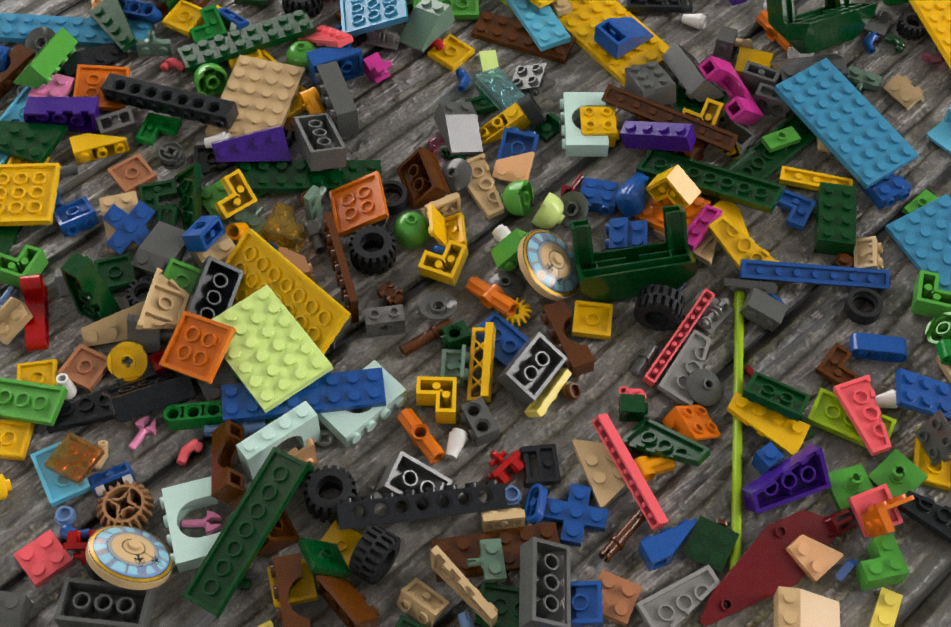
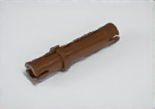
M448 318L434 326H429L428 330L399 346L401 354L407 357L434 339L438 340L442 335V327L453 323Z
M636 510L617 534L609 538V543L603 550L598 553L601 559L606 557L604 562L609 563L613 556L624 548L626 541L646 520L643 513L641 516L639 515L642 512L641 510Z

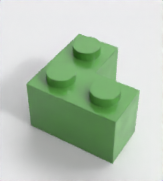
M516 228L490 250L497 268L512 271L519 265L518 246L522 238L528 234L527 232Z
M26 244L17 258L0 253V282L21 289L20 276L41 274L48 265L43 249Z
M920 270L914 282L911 313L938 318L942 316L941 313L951 312V292L938 289L940 274Z
M888 534L874 537L867 547L871 559L861 561L855 570L862 591L903 583L909 574L894 535Z

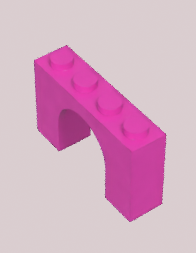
M710 55L698 66L706 80L718 84L731 98V101L723 108L732 121L752 126L764 116L730 62Z

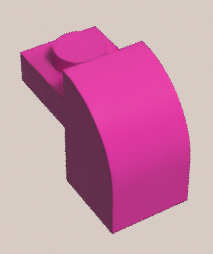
M378 52L363 59L364 73L372 83L376 84L391 76L388 71L392 66L390 60L383 62Z

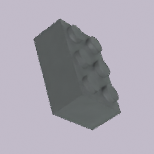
M657 61L625 68V87L629 92L661 105L676 103V84Z
M537 332L528 338L496 379L519 401L527 405L537 399L568 358L544 335Z

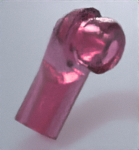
M940 51L938 55L924 52L921 60L931 64L945 61Z
M436 135L428 141L427 147L429 151L435 152L438 146L446 144L442 135Z

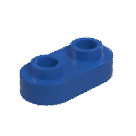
M539 483L532 485L528 490L524 507L525 520L533 525L543 519L548 495L547 488Z

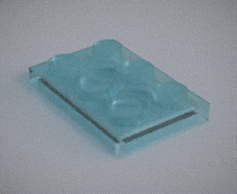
M499 67L473 76V82L501 112L515 102L519 105L518 100L525 96Z

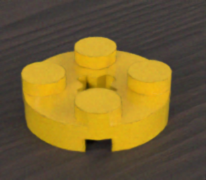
M131 341L121 342L114 346L109 353L107 367L111 374L118 377L117 379L123 378L126 382L134 381L143 375L148 367V356L142 345ZM126 356L133 360L130 366H127L122 361Z

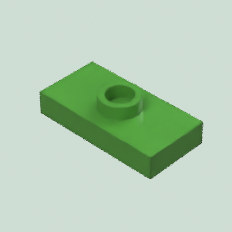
M792 126L762 136L761 142L769 153L801 141V137Z
M925 189L906 205L902 212L907 215L938 199V197Z

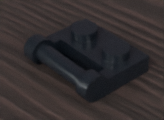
M556 444L523 446L519 448L520 456L525 466L523 467L525 476L523 484L525 488H530L536 483L541 485L561 483ZM531 455H536L539 475L537 477L532 475Z

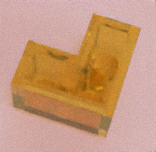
M276 202L262 231L264 240L273 242L277 247L300 252L306 236L304 225L295 223L294 206Z

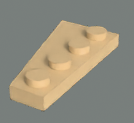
M482 153L466 160L472 167V179L466 190L489 220L503 214L504 207L496 190L489 165L485 160V154Z
M145 301L81 327L84 345L89 347L128 340V314L140 316Z
M438 545L430 550L431 568L490 627L495 625L498 621V610L491 602L486 601L480 591L470 583Z

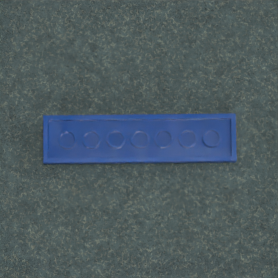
M382 367L327 373L266 414L243 383L221 385L223 422L227 419L237 423L279 418L304 401H307L317 414L386 406Z

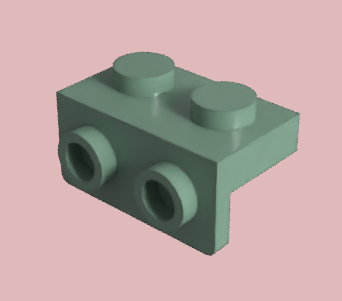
M462 344V350L443 349L440 377H457V387L464 388V380H468L469 369L465 368V363H469L470 352H466V345Z

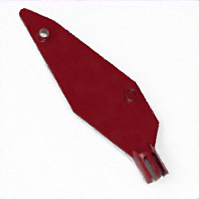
M843 509L828 517L801 510L768 525L713 590L700 617V623L703 626H708L767 599L775 594L778 586H795L805 575V572L785 548L802 534L828 546L836 536L857 527L856 523L840 529V525L853 520L852 515L839 521L835 519L850 512L849 509ZM724 601L728 605L727 609L723 606Z

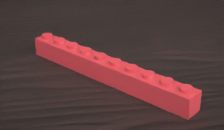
M705 288L642 379L644 383L653 387L716 294Z
M608 414L597 415L593 419L592 424L651 529L663 528L669 521Z

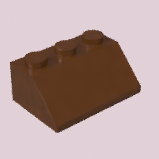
M419 147L396 168L402 184L407 189L408 200L413 210L423 208L429 202L441 199L451 193L436 155L432 151Z
M244 489V492L231 502L230 507L233 512L247 489ZM285 509L257 556H271L298 543L300 538Z
M321 574L316 576L319 594L347 627L379 626V612L373 605L369 606L365 602L366 597L360 589L357 591L354 589L350 577L346 579Z

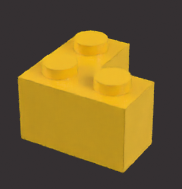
M707 98L701 113L683 108L682 113L717 127L724 111V103Z
M678 164L656 175L645 188L656 202L668 197L674 205L681 204L683 208L691 205L701 193L696 184Z
M237 169L220 179L229 196L213 205L221 219L225 220L258 200L240 169Z
M449 239L443 255L425 250L418 264L420 275L455 287L469 255L467 245Z
M417 376L416 406H436V424H456L457 377Z

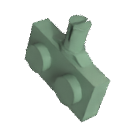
M154 30L147 32L149 38L136 39V48L139 56H173L171 40L156 38Z
M849 66V74L846 77L850 83L856 86L855 88L860 93L862 88L876 92L882 76L853 66Z
M313 185L303 196L306 220L314 221L316 217L321 215L323 211L321 199L328 191L325 186L319 188Z
M257 206L253 213L241 210L232 215L228 220V224L245 222L250 229H253L260 236L269 226L268 220L259 217L264 211L261 206Z
M501 538L480 540L479 558H467V568L480 566L484 576V583L506 582L507 575Z

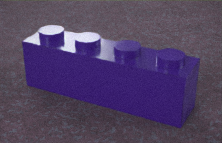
M625 120L620 132L625 148L691 152L696 141L692 124Z

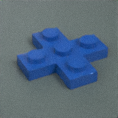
M141 200L130 214H127L113 204L102 217V220L116 229L115 233L107 241L106 246L119 255H123L132 242L140 246L151 232L145 226L156 211Z
M571 483L568 502L547 498L543 520L563 524L560 543L581 547L584 528L605 532L609 510L588 506L591 487Z

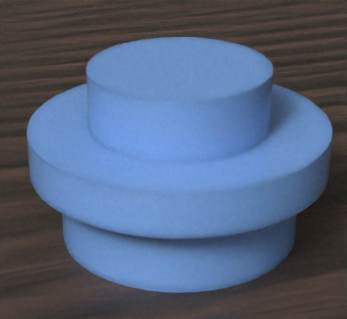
M515 486L505 488L507 506L518 505L522 499L521 491Z
M69 506L59 507L54 515L55 522L59 526L64 524L71 525L76 519L75 510Z

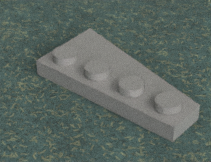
M694 329L656 389L683 406L693 405L694 401L686 390V379L692 371L703 368L711 339Z
M708 564L636 603L635 606L648 627H676L713 592L720 581Z

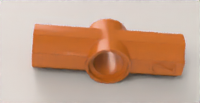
M761 11L756 16V21L766 30L768 39L770 41L776 40L788 51V48L792 45L768 23L767 11Z
M472 276L468 279L465 286L466 290L478 297L485 307L489 309L493 307L507 317H512L519 307L518 302L505 295L498 285H490L477 276Z
M411 408L402 410L397 416V421L412 439L413 446L421 451L430 464L439 462L445 456V452L430 434L428 426L421 422Z

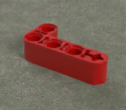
M41 274L20 276V287L25 298V304L33 316L25 325L27 351L49 349L47 287Z

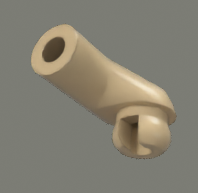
M736 38L734 47L751 49L753 41L751 39Z
M98 441L97 459H90V469H102L108 458V441Z

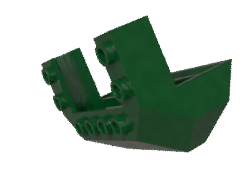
M766 0L768 23L800 54H810L853 40L872 19L878 4L852 3L851 0H825L824 7L795 15L794 0Z
M677 204L662 207L666 242L593 253L591 227L588 224V219L569 221L573 259L581 293L599 302L637 297L638 291L642 287H648L651 284L666 285L677 290L695 276L696 260L688 246L686 212L683 206Z

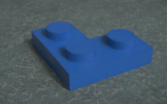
M785 189L776 206L791 211L785 225L803 231L816 205V201Z

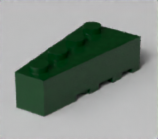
M74 252L60 270L78 313L93 321H97L121 311L91 258Z

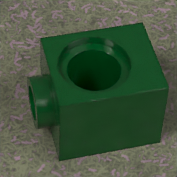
M464 320L442 327L440 341L443 347L446 346L447 349L459 350L462 349V344L466 345V347L471 346V335Z
M620 394L619 421L640 422L644 415H648V403H645V395Z

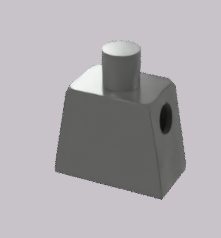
M128 314V341L142 345L146 353L158 352L161 349V341H170L173 335L172 329H135L139 315Z

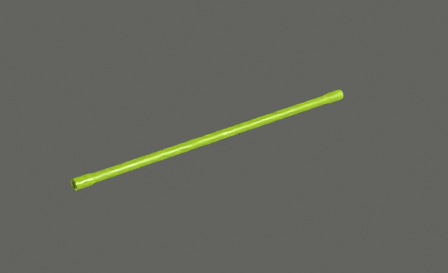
M743 291L734 292L733 396L735 392L743 394L744 315L739 313L745 300V292ZM734 416L732 428L731 530L740 535L729 557V571L742 557L743 423Z

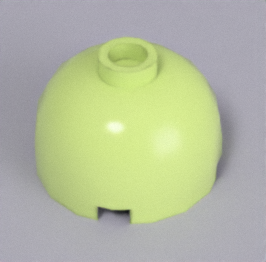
M549 192L531 223L541 229L553 228L556 223L560 225L565 217L563 215L564 204L562 200Z

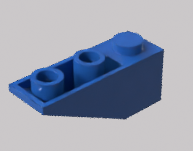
M697 518L690 521L689 519L683 520L676 527L664 528L657 535H648L641 539L638 552L649 572L670 563L692 534L698 521Z

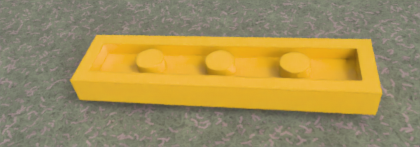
M782 166L778 184L817 191L820 182L853 186V179Z

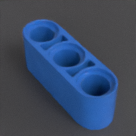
M119 0L128 20L146 21L156 24L162 19L161 11L150 2Z
M854 333L850 336V351L853 352L852 357L895 363L907 360L906 339L902 337L867 333Z

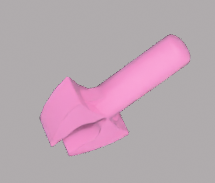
M149 415L135 422L139 432L129 444L130 450L135 451L147 434L156 435L157 422L155 418L150 426H146L150 421Z
M207 511V516L203 519L182 520L181 527H203L206 529V534L211 535L222 527L221 524L212 525L210 523L212 521H222L217 513Z

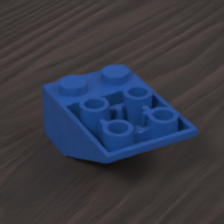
M632 17L608 18L595 26L594 41L617 60L653 38L654 35Z

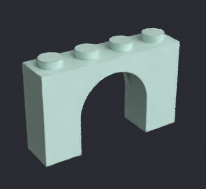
M563 92V99H560V110H563V112H560V120L564 124L561 125V136H564V139H562V149H565V156L607 157L609 148L608 136H584L581 134V129L573 123L580 118L581 107H606V103L601 100L604 92Z
M374 360L363 369L380 368L382 366ZM383 367L386 406L372 407L363 413H351L344 410L317 414L318 420L347 448L351 444H356L361 439V436L367 431H372L377 423L382 419H387L392 411L397 407H402L407 400V390Z
M304 401L236 445L242 469L252 481L273 446L277 447L280 443L291 437H295L302 447L307 445L306 440L312 438L314 443L322 439L318 415L307 401Z
M211 476L161 489L163 497L159 498L162 510H166L163 521L165 528H169L170 534L166 535L169 547L173 546L174 553H170V557L174 562L173 566L177 565L179 573L199 568L221 533L193 538L186 536L180 531L181 521L188 513L195 509L218 504L217 499L211 497Z

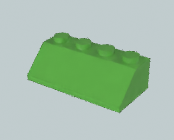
M62 27L42 47L13 83L33 88H39L42 84L47 85L53 78L50 75H55L61 69L59 65L62 66L69 59L67 55L70 57L75 52L76 48L74 46L78 41Z

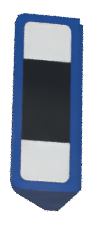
M218 8L223 24L229 32L249 25V21L228 8Z
M124 462L89 476L96 498L103 497V491L109 492V485L113 486V488L116 487L117 481L121 485L124 484L125 480L129 481V484L133 481L136 482L129 462Z

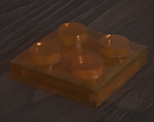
M69 432L44 465L47 469L80 486L105 453L102 448Z

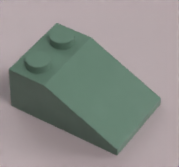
M421 0L415 6L409 21L400 35L399 43L424 52L435 39L455 22L450 5L437 0Z

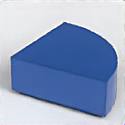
M854 558L847 560L836 574V578L842 582L859 563Z

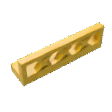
M486 322L485 327H472L467 402L480 398L472 397V391L479 385L481 388L480 396L483 397L485 403H491L496 338L494 322ZM477 333H485L484 342L481 344L476 340ZM482 349L484 351L483 359L479 362L475 358V354ZM480 367L482 369V377L477 380L473 375Z

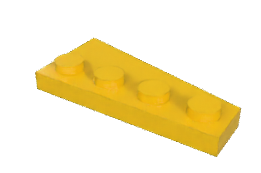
M724 215L707 226L739 271L741 259L780 262L770 256L768 251L758 246L751 237L746 236L738 226Z
M735 392L727 408L730 414L746 426L750 425L757 430V434L761 437L765 436L774 443L773 445L776 448L788 453V457L799 452L811 426L800 420L798 422L788 419L786 416L768 410L758 403L750 402L738 392Z

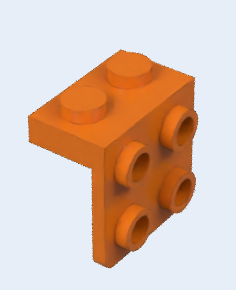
M699 404L675 406L662 420L664 426L696 442L698 440L717 439L721 435L716 424L713 423L707 414V410Z
M902 494L866 508L867 513L861 514L864 522V530L870 538L896 531L887 510L914 500V496L907 497L906 494Z

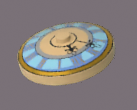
M543 229L533 230L522 238L518 246V262L524 277L533 289L542 296L555 301L565 300L575 294L579 289L573 252L569 245L555 233Z
M112 525L97 530L90 537L85 551L89 566L99 577L113 585L132 590H147L162 585L169 578L174 565L170 557L172 552L160 538L146 530L133 526L130 528L127 525Z

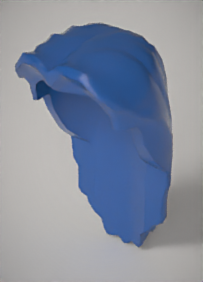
M637 172L627 179L616 193V206L623 217L638 215L646 206L647 190L645 188L647 187L649 177L644 173Z

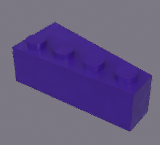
M28 97L23 113L24 121L28 123L68 125L69 131L97 134L98 124L96 117L100 116L99 97Z
M282 125L211 142L216 162L292 161Z
M809 444L744 487L742 493L746 508L758 514L832 487L822 448Z

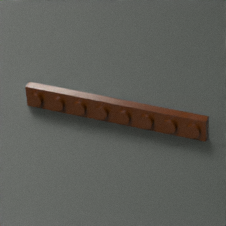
M608 84L601 99L602 102L652 122L692 124L697 140L732 153L739 138L737 134L611 84Z

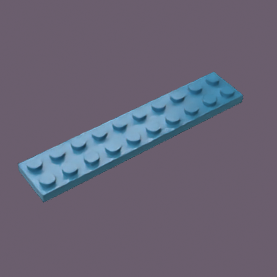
M0 13V42L25 43L27 35L35 28L48 27L57 33L63 27L78 41L75 46L97 47L114 43L93 18ZM128 20L136 39L149 38L147 32L149 30L152 32L155 27L154 24L146 21ZM136 44L132 46L130 49L137 50Z

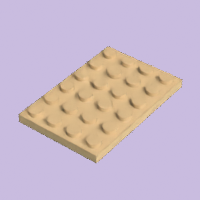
M239 55L220 99L235 102L239 115L231 129L219 128L208 124L205 131L206 136L210 137L225 131V133L229 132L231 137L277 125L284 126L306 73L305 68Z

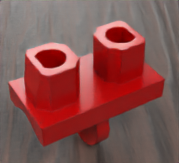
M504 450L500 453L492 451L490 453L492 460L488 465L491 468L495 465L498 467L486 478L488 480L497 479L498 483H504L505 485L511 479L504 471L505 468L509 467L516 475L525 467L518 458L521 453L516 450L504 460L503 458L507 455Z
M89 530V539L97 530ZM68 531L67 543H63V549L81 550L79 553H73V559H81V564L86 565L85 551L88 542H81V531Z

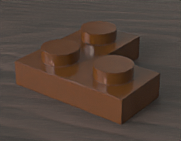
M835 343L815 370V373L834 385L860 378L858 374L845 367L853 352L838 343Z

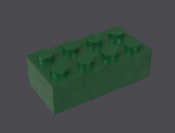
M820 182L815 197L814 253L835 256L840 253L852 255L856 245L857 187Z

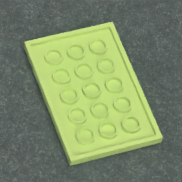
M268 284L211 319L236 329L224 359L265 414L333 370L329 360Z

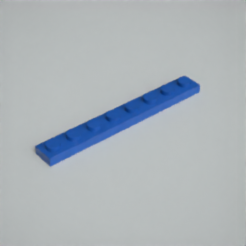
M749 259L740 260V279L854 288L862 287L881 290L890 289V270Z

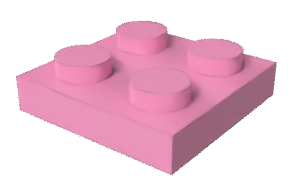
M57 73L55 75L51 74L52 80L47 85L42 84L39 88L32 87L28 97H68L75 86V78Z

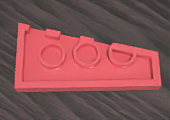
M326 25L316 27V33L297 38L298 41H308L312 44L316 43L317 46L326 45V47L340 48L354 42L352 35Z
M866 375L834 386L833 392L870 455L875 456L889 451L892 446L885 423L881 419L880 407L877 406L875 400V391L870 384V375Z

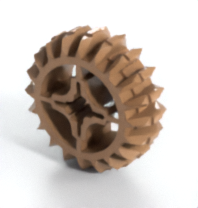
M125 480L123 485L117 481L116 487L113 488V486L109 485L110 491H103V497L98 498L99 505H96L97 518L100 520L102 527L127 525L130 528L133 526L142 529L141 525H148L147 518H152L153 516L151 511H154L155 507L150 491L145 489L144 485H138L135 481L129 484V481ZM135 497L141 500V506L136 505ZM110 509L116 513V519L109 515Z

